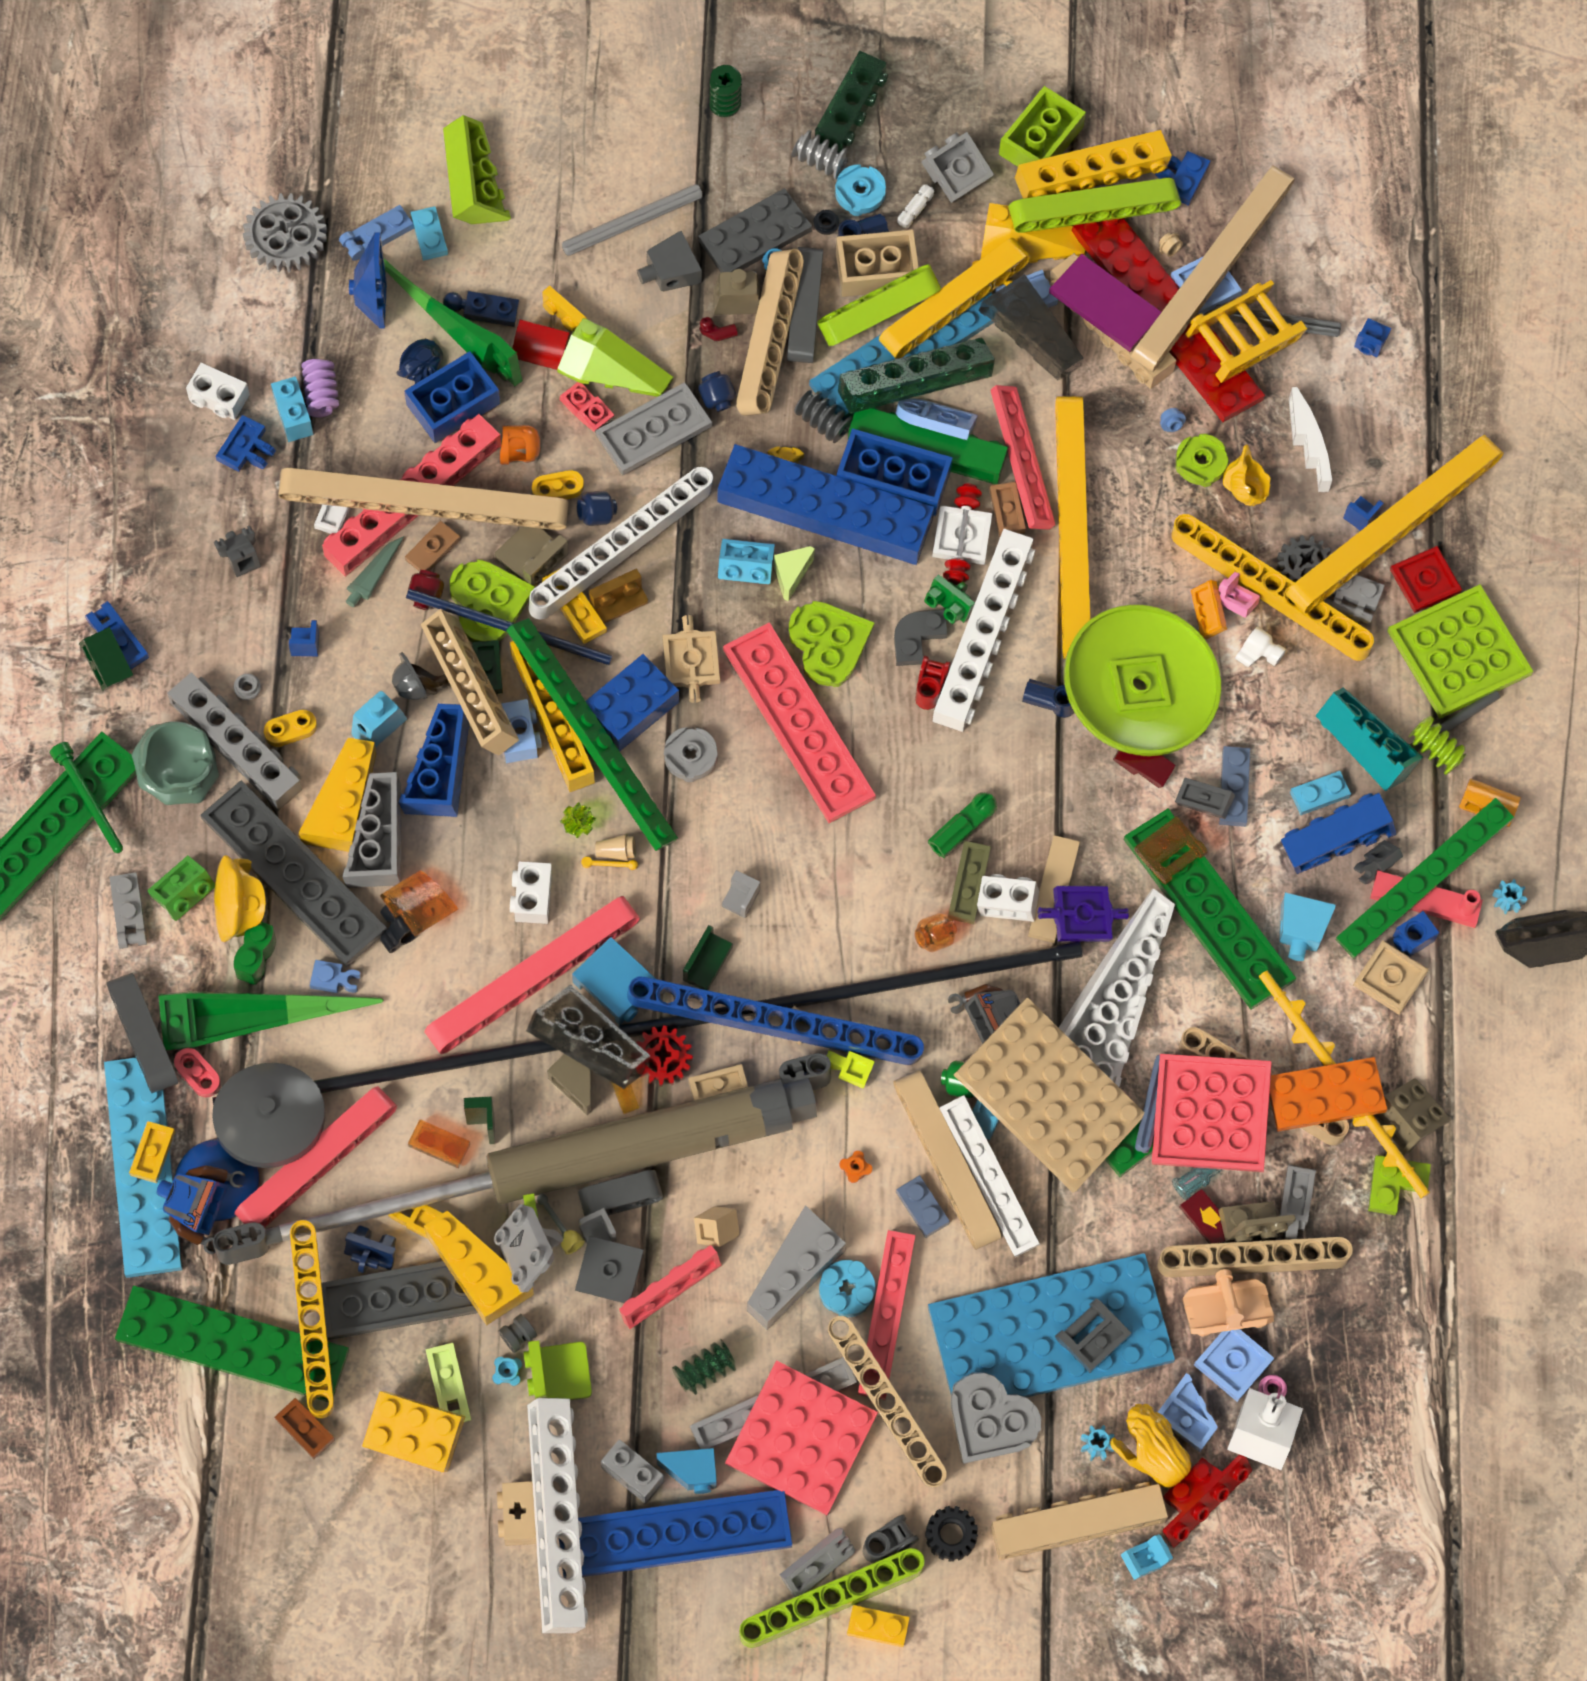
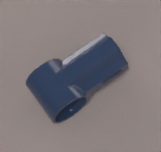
M881 214L859 221L845 220L839 225L837 237L889 232L887 221Z
M1029 679L1022 702L1051 710L1062 718L1070 717L1074 714L1070 703L1061 704L1058 702L1060 699H1068L1065 685L1057 687Z

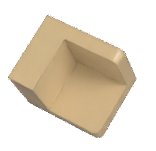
M712 1207L694 1217L697 1244L720 1247L739 1236L736 1209Z

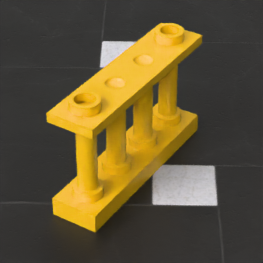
M1272 280L1263 285L1260 282L1255 284L1248 290V293L1205 316L1199 314L1190 322L1191 327L1186 332V336L1189 338L1200 332L1221 360V368L1216 373V377L1221 383L1297 342L1307 330L1302 321L1291 325V323L1287 324L1268 298L1267 293L1274 285ZM1258 301L1279 329L1278 333L1274 336L1271 333L1268 334L1248 305ZM1239 311L1259 338V344L1256 346L1249 345L1229 318L1230 315ZM1217 322L1221 323L1241 350L1239 355L1235 357L1229 355L1210 329L1211 325Z

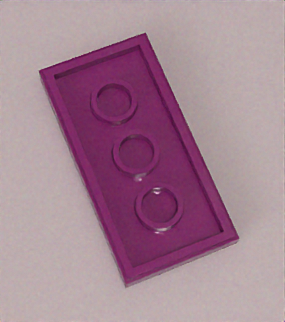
M1083 254L1072 263L1049 289L1051 295L1129 352L1136 347L1162 313Z

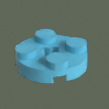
M852 165L845 168L839 174L835 184V197L841 207L849 211L850 214L861 216L876 210L884 202L886 182L877 169L870 166L866 168L861 167V165ZM859 185V187H861V188L865 186V187H866L865 192H864V193H857V192H855V191H856V187H855V186Z
M842 1260L833 1263L823 1272L819 1284V1295L823 1305L829 1311L837 1313L838 1316L855 1317L862 1314L871 1304L875 1294L873 1275L860 1261ZM844 1282L854 1285L855 1288L852 1289L851 1295H847L845 1291L840 1292L839 1288L843 1287Z

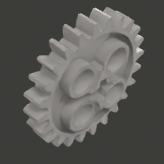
M280 193L278 200L275 201L272 196H269L270 203L266 204L260 200V209L252 207L253 215H247L248 223L243 224L245 232L243 233L246 250H250L252 259L257 257L258 265L266 262L267 270L276 265L277 272H280L282 267H286L287 271L291 272L294 265L298 270H301L302 262L311 265L310 257L318 259L317 250L323 251L324 246L322 242H327L325 234L327 227L324 224V216L320 215L318 207L313 208L311 200L304 204L303 196L294 200L293 194L290 193L288 199H284L282 193ZM292 216H296V217H297V218L294 219V220H289V219H288L289 217H292ZM266 225H273L271 228H264ZM301 237L307 238V239H305L304 241H298V240H297L298 238H301ZM275 246H282V248L277 250L272 249Z

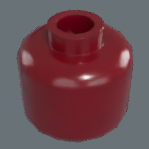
M420 570L419 573L412 575L408 590L410 588L441 599L444 582L439 579V574ZM413 601V607L429 610L430 606Z

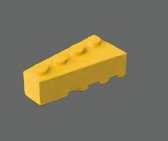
M347 738L299 831L300 840L305 845L349 852L356 832V823L360 817L361 804L369 774L373 773L377 755L375 742Z

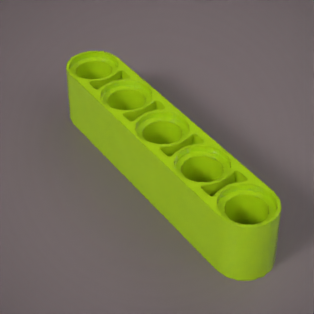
M929 264L923 265L823 316L817 321V324L828 346H833L940 291L941 286Z

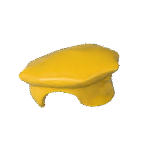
M224 855L218 865L214 890V909L217 931L221 942L229 941L233 937L244 936L247 929L257 926L262 921L265 913V891L262 883L257 878L249 875L252 862L248 859L239 858L232 860L229 856Z

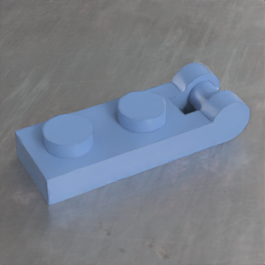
M398 205L352 232H345L340 236L339 241L343 247L348 248V254L352 260L356 261L361 259L375 232L380 233L382 246L414 229V224L401 205ZM360 240L364 243L362 245L356 244Z

